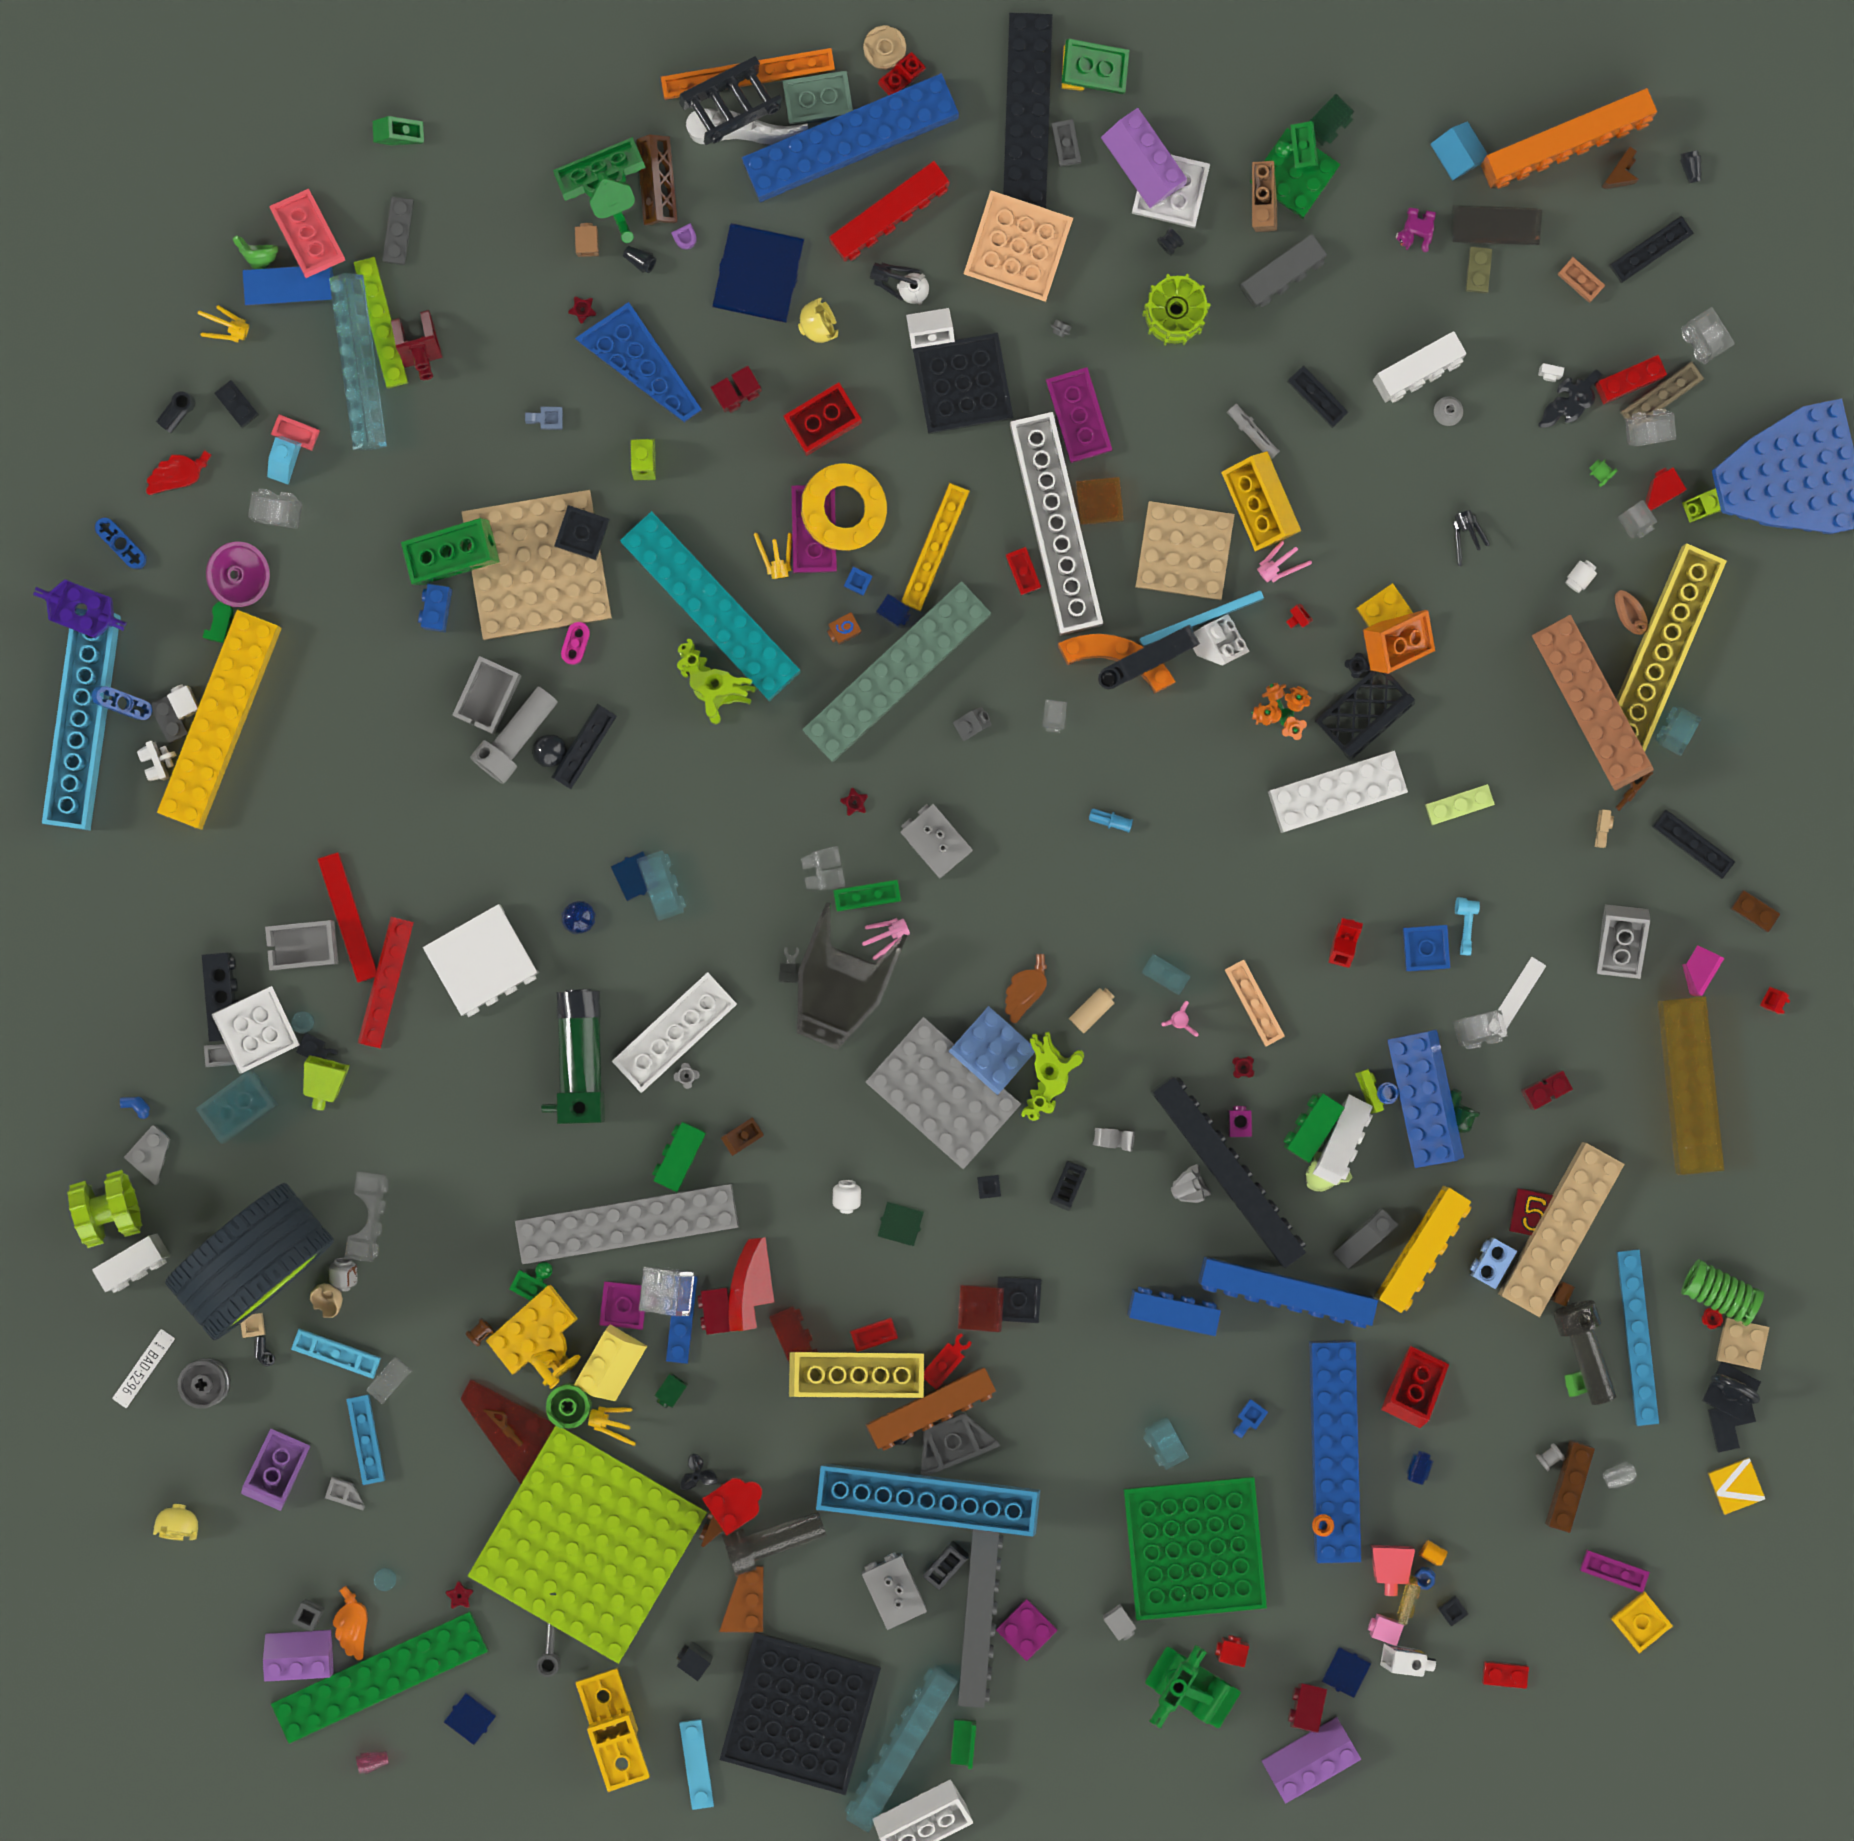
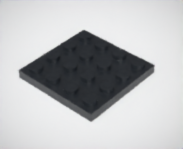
M998 333L954 340L955 342L913 348L928 434L1014 418Z

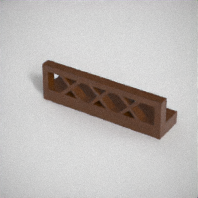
M649 134L636 139L637 149L646 167L639 170L644 225L651 226L660 222L677 223L670 136ZM657 141L663 142V153L657 149ZM660 162L665 166L666 173L664 175L659 170ZM662 184L667 188L668 194L666 196L661 192ZM664 205L669 209L670 217H663Z

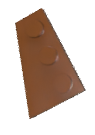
M742 1565L719 1632H763L764 1565Z

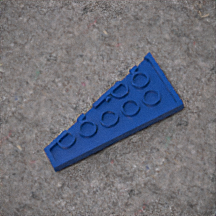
M629 302L575 338L584 347L681 421L686 422L702 411Z

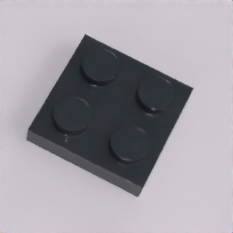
M568 505L554 547L596 561L610 519Z
M998 1277L995 1321L1039 1323L1042 1280Z

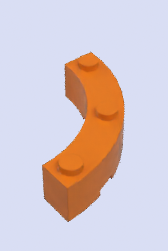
M1106 634L1081 635L1058 643V648L1067 665L1090 658H1106L1119 661L1144 648L1126 638ZM1164 664L1141 675L1150 685L1154 694L1175 683L1174 678Z

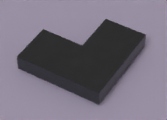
M1752 1403L1743 1421H1739L1716 1408L1707 1409L1717 1452L1740 1448L1735 1426L1756 1422Z

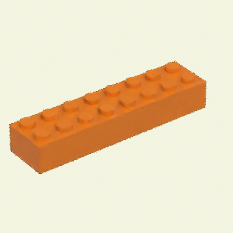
M1648 88L1493 152L1487 155L1481 163L1482 170L1490 188L1496 186L1498 189L1509 185V181L1517 178L1519 181L1530 176L1529 173L1536 169L1537 172L1546 170L1550 167L1549 164L1557 161V164L1563 163L1570 159L1569 156L1574 153L1582 155L1588 152L1589 148L1593 145L1601 147L1609 143V139L1615 136L1619 139L1628 135L1629 131L1634 128L1637 131L1646 128L1653 121L1657 109Z

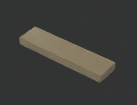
M1691 361L1620 413L1632 430H1634L1704 380V377Z

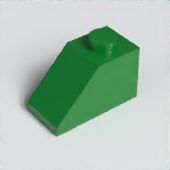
M392 116L372 121L373 143L386 145L424 143L423 121Z

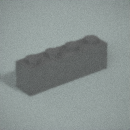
M1311 234L1241 283L1240 289L1254 309L1259 305L1263 308L1272 301L1270 297L1276 293L1279 295L1283 294L1290 288L1288 286L1293 281L1300 282L1307 276V271L1312 268L1315 271L1324 265V259L1327 254L1314 235Z

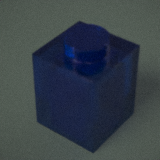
M887 594L876 611L877 615L897 628L901 624L905 626L911 616L908 613L910 608Z

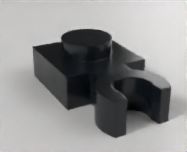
M305 1033L296 1053L306 1058L311 1055L327 1059L329 1053L337 1055L338 1051L332 1048L325 1049V1041Z

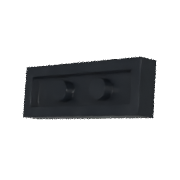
M1304 365L1287 381L1331 428L1348 414V411Z

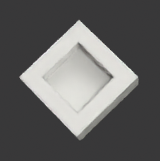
M1543 363L1539 368L1538 375L1543 376V379L1546 381L1556 382V379L1560 380L1563 376L1564 368Z

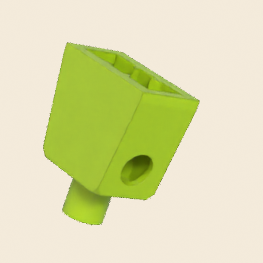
M655 439L631 440V471L634 481L656 480Z
M309 1055L304 1063L303 1094L313 1098V1109L324 1110L326 1101L334 1102L340 1092L350 1065Z

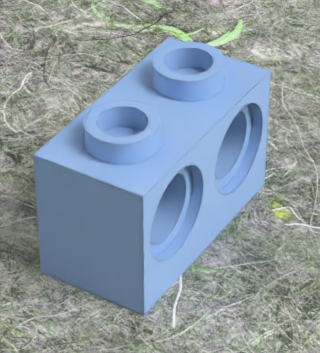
M1491 1237L1490 1240L1486 1239L1480 1249L1482 1251L1480 1258H1475L1471 1264L1470 1270L1472 1272L1470 1275L1496 1289L1517 1251ZM1499 1246L1502 1249V1255L1495 1259L1492 1256V1250ZM1484 1266H1490L1491 1274L1488 1277L1481 1275V1269Z

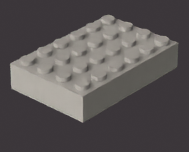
M923 1017L868 1078L866 1083L964 1169L1017 1110L1021 1103L1005 1089L998 1095L949 1052L954 1044Z

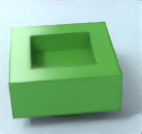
M1584 1370L1565 1375L1569 1397L1589 1392Z

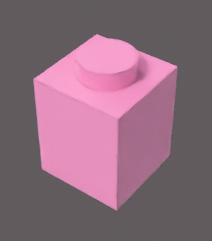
M1376 1614L1375 1618H1371L1368 1630L1372 1638L1397 1646L1404 1625L1400 1621Z

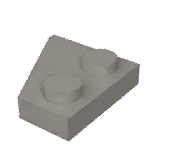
M152 1125L124 1158L154 1185H157L171 1139L156 1125Z

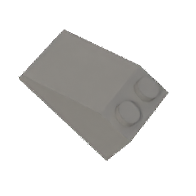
M1605 904L1597 974L1641 978L1650 925L1649 909Z

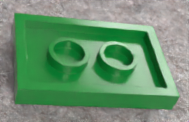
M1067 39L1062 83L1124 94L1126 91L1129 50Z

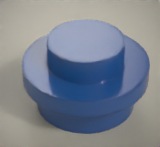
M1390 1082L1381 1084L1377 1090L1378 1099L1384 1104L1394 1103L1399 1095L1398 1088Z

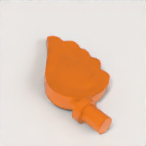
M345 1585L339 1592L345 1598L346 1604L337 1612L333 1620V1625L337 1628L335 1637L340 1641V1646L345 1649L346 1655H354L357 1660H362L364 1657V1641L368 1622L367 1609L362 1603L357 1602L355 1593L352 1594Z

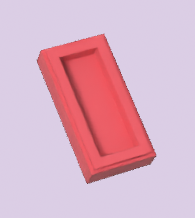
M279 414L271 435L275 437L283 436L302 443L301 447L312 451L320 430Z

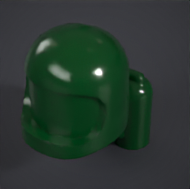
M1453 1089L1450 1093L1458 1130L1460 1133H1467L1472 1129L1476 1117H1479L1480 1112L1462 1105V1092Z

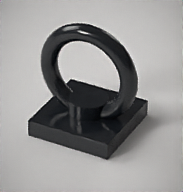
M1720 1362L1715 1374L1711 1377V1382L1702 1402L1739 1421H1743L1750 1404H1756L1760 1401L1757 1390L1761 1381L1724 1362Z

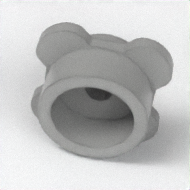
M683 1063L679 1072L674 1074V1080L679 1081L683 1084L684 1088L689 1089L692 1087L693 1081L699 1078L700 1074L697 1070L690 1068L688 1063Z

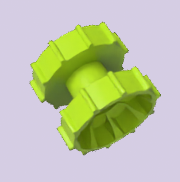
M1167 274L1166 278L1156 286L1152 285L1150 288L1151 292L1148 294V303L1145 304V310L1142 313V316L1146 318L1149 328L1148 334H1153L1156 338L1163 341L1165 346L1167 343H1182L1186 345V342L1197 333L1201 334L1205 324L1203 320L1207 316V309L1211 306L1210 303H1207V298L1203 291L1205 286H1200L1196 281L1189 278V274H1186V276H1170ZM1173 305H1178L1181 307L1182 313L1175 315L1171 312L1170 308Z
M123 1170L106 1174L107 1178L104 1181L106 1194L97 1197L92 1190V1186H89L86 1181L69 1185L70 1189L67 1194L69 1210L75 1225L74 1228L82 1244L87 1245V1248L104 1244L103 1240L106 1237L104 1224L114 1221L118 1232H121L124 1237L141 1233L140 1228L143 1225L135 1189H133L128 1175L123 1173Z

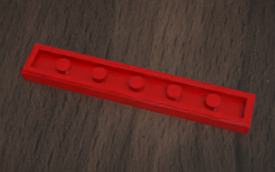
M337 852L318 858L317 860L357 983L375 978L377 968L340 854Z

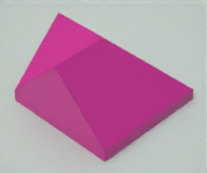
M1698 945L1688 962L1682 964L1689 993L1692 996H1702L1724 960L1723 957Z

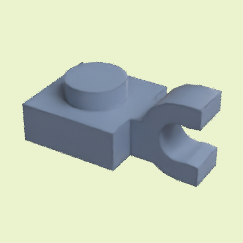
M541 407V413H525L526 424L541 423V430H562L563 408Z

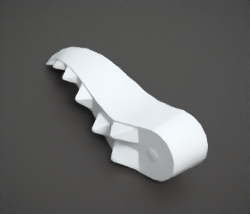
M704 109L715 127L726 122L719 109ZM694 111L688 116L686 127L694 142L704 144V133L707 130ZM730 111L733 117L740 115V113ZM755 120L724 136L722 140L740 139L772 145L806 131L808 124L778 126Z

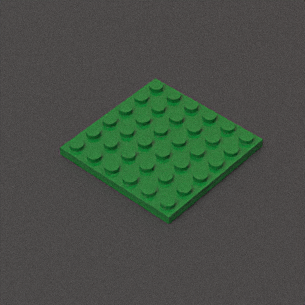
M1254 1476L1124 1488L1136 1621L1267 1608Z

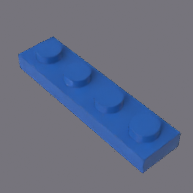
M676 1274L666 1356V1361L688 1364L698 1276Z

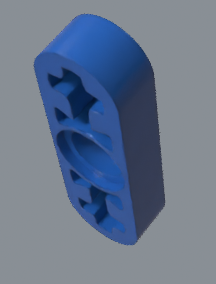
M101 518L96 522V533L129 567L141 569L145 566L147 561L146 555L112 520ZM103 523L106 525L110 523L108 528L115 534L112 538L107 532H101L103 530L101 526ZM118 538H125L127 544L124 549L119 550L115 547V541ZM129 550L136 556L140 554L138 558L140 560L139 564L131 563L133 559L127 554Z
M98 686L92 692V700L95 704L128 717L146 720L152 714V706L148 701L111 687ZM100 693H104V695L112 697V699H102ZM121 697H124L127 702L124 709H120L118 706V700ZM133 706L142 707L144 713H140V711L132 709Z

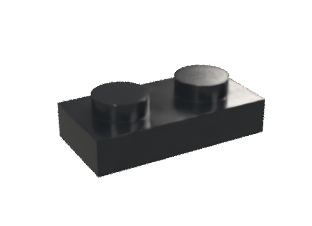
M232 380L214 393L241 428L259 416Z

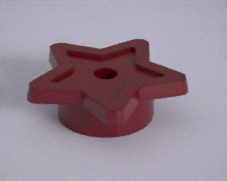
M575 296L574 307L568 313L577 316L580 324H583L587 317L596 316V312L591 308L593 298L583 300Z
M851 788L849 796L840 799V802L847 806V815L850 816L856 811L865 813L864 802L868 795L858 794L854 788Z
M458 1581L455 1588L446 1591L445 1594L451 1599L452 1609L459 1605L469 1608L468 1598L474 1590L466 1589Z

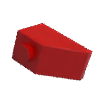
M1665 467L1655 473L1656 478L1650 482L1643 509L1645 514L1687 490L1674 467L1670 470H1667Z

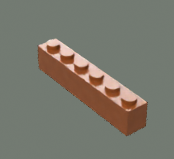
M981 1367L924 1395L923 1398L911 1401L865 1425L876 1448H882L884 1451L895 1445L894 1441L900 1438L905 1441L913 1437V1432L919 1429L925 1431L934 1426L933 1422L939 1419L943 1422L954 1416L953 1412L959 1409L961 1412L972 1408V1403L978 1400L982 1403L993 1397L992 1393L996 1392L985 1367Z

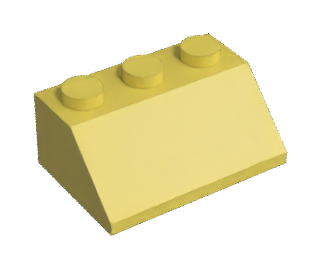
M610 1324L596 1345L574 1386L579 1387L593 1397L616 1401L647 1346Z

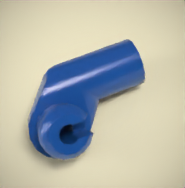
M141 1097L120 1098V1108H133L141 1119H146L150 1115L149 1105Z

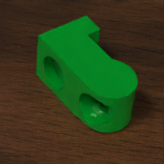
M218 602L212 608L214 617L211 630L204 629L202 638L224 644L233 621L234 610L231 606Z

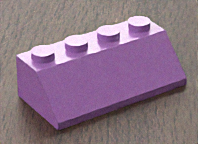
M1136 108L1120 119L1101 137L1150 209L1186 185V176L1139 108Z
M1335 1717L1321 1725L1318 1733L1309 1732L1261 1761L1286 1804L1360 1761L1361 1758L1340 1721Z

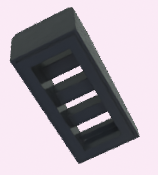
M1067 1161L1050 1203L1070 1211L1087 1169ZM1071 1170L1073 1172L1080 1174V1176L1078 1178L1076 1176L1068 1174L1067 1171ZM1064 1178L1076 1182V1186L1065 1182ZM1061 1186L1065 1187L1069 1190H1072L1073 1193L1070 1194L1066 1191L1061 1190L1060 1188ZM1057 1195H1061L1070 1200L1069 1202L1064 1201L1060 1198H1057Z
M951 1541L923 1577L940 1590L968 1559V1552L956 1542ZM947 1558L948 1560H950L954 1564V1566H951L944 1559ZM939 1565L943 1566V1567H944L947 1571H949V1572L946 1573L945 1571H943V1570H942L940 1567H938V1566H939ZM932 1572H937L943 1579L940 1580Z

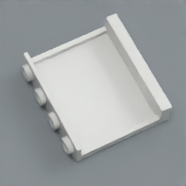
M500 904L423 947L461 1016L467 1014L470 1017L480 1011L478 1007L485 1003L487 1006L492 1005L499 1000L497 998L499 995L505 993L507 996L518 990L517 985L522 982L525 985L537 979L535 975L539 973Z

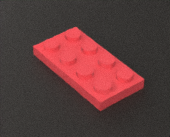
M309 189L269 206L305 278L345 261L344 255Z

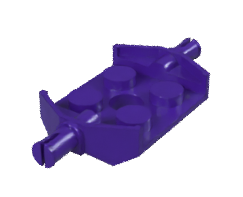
M66 579L51 591L38 587L35 588L36 591L43 593L40 594L34 591L33 595L45 599L48 620L93 638H97L112 626L122 631L125 629V627L118 625V623L126 626L127 622L114 617L113 602L109 596ZM80 604H85L87 612L85 615L79 616L76 608Z

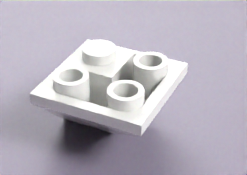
M1228 614L1194 632L1200 642L1198 646L1193 648L1196 655L1223 666L1250 652Z

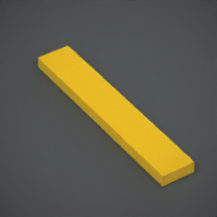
M949 483L900 604L921 612L969 495V490Z

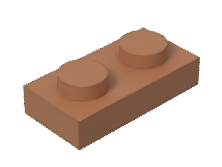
M1574 257L1557 274L1589 303L1605 287L1598 278Z

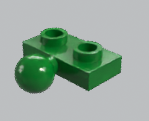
M1309 121L1290 125L1292 143L1286 140L1279 141L1275 146L1277 156L1286 158L1293 152L1296 169L1318 166L1314 122Z
M540 1262L535 1268L536 1277L519 1270L509 1290L531 1301L548 1286L543 1280L552 1275V1266L548 1262Z

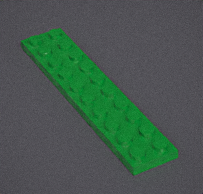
M471 1611L343 1669L333 1674L330 1678H324L271 1703V1706L290 1744L488 1652V1648Z

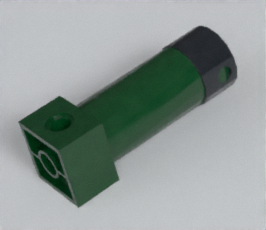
M575 989L556 992L560 1093H557V1104H542L541 1111L542 1113L557 1112V1124L605 1122L604 1091H601L600 991ZM579 1101L585 1104L586 1109L584 1113H579L576 1109Z

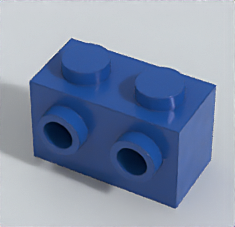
M428 584L427 589H423L422 602H425L424 609L420 610L418 623H421L423 629L446 632L452 595L450 587Z

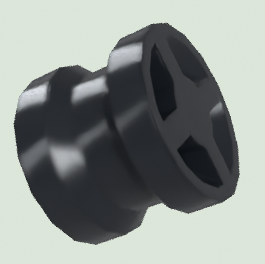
M1172 228L1166 231L1165 236H1160L1157 239L1162 249L1170 256L1174 254L1177 247L1184 245L1181 237Z

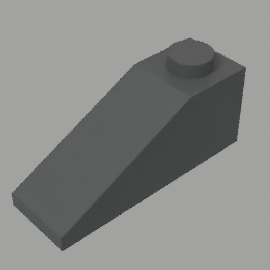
M1379 1208L1333 1254L1349 1269L1381 1242L1398 1224L1382 1208Z

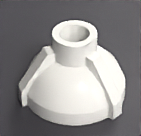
M910 273L904 276L916 280L918 287L912 289L910 288L911 283L900 281V284H897V289H899L901 297L907 303L922 304V301L926 299L929 293V284L923 273L921 275Z

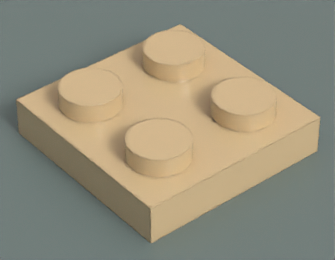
M1725 1317L1716 1360L1760 1370L1769 1327L1754 1323L1744 1326L1742 1321L1736 1322L1734 1319Z

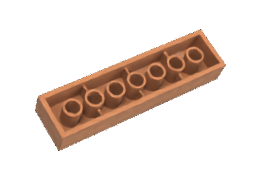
M1569 615L1532 635L1614 790L1616 791L1654 771L1572 616Z

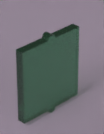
M887 1202L884 1215L880 1218L882 1222L878 1237L914 1247L917 1234L921 1231L920 1224L924 1212Z

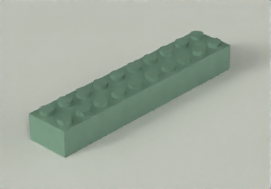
M961 581L802 729L803 732L833 763L991 616V612Z

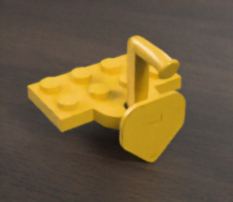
M548 1285L486 1340L512 1375L516 1374L530 1362L544 1379V1386L549 1385L550 1389L554 1388L559 1383V1378L574 1368L581 1358L580 1355H575L569 1359L566 1355L567 1343L562 1332L578 1318L552 1285ZM548 1368H552L554 1372L551 1373V1371Z

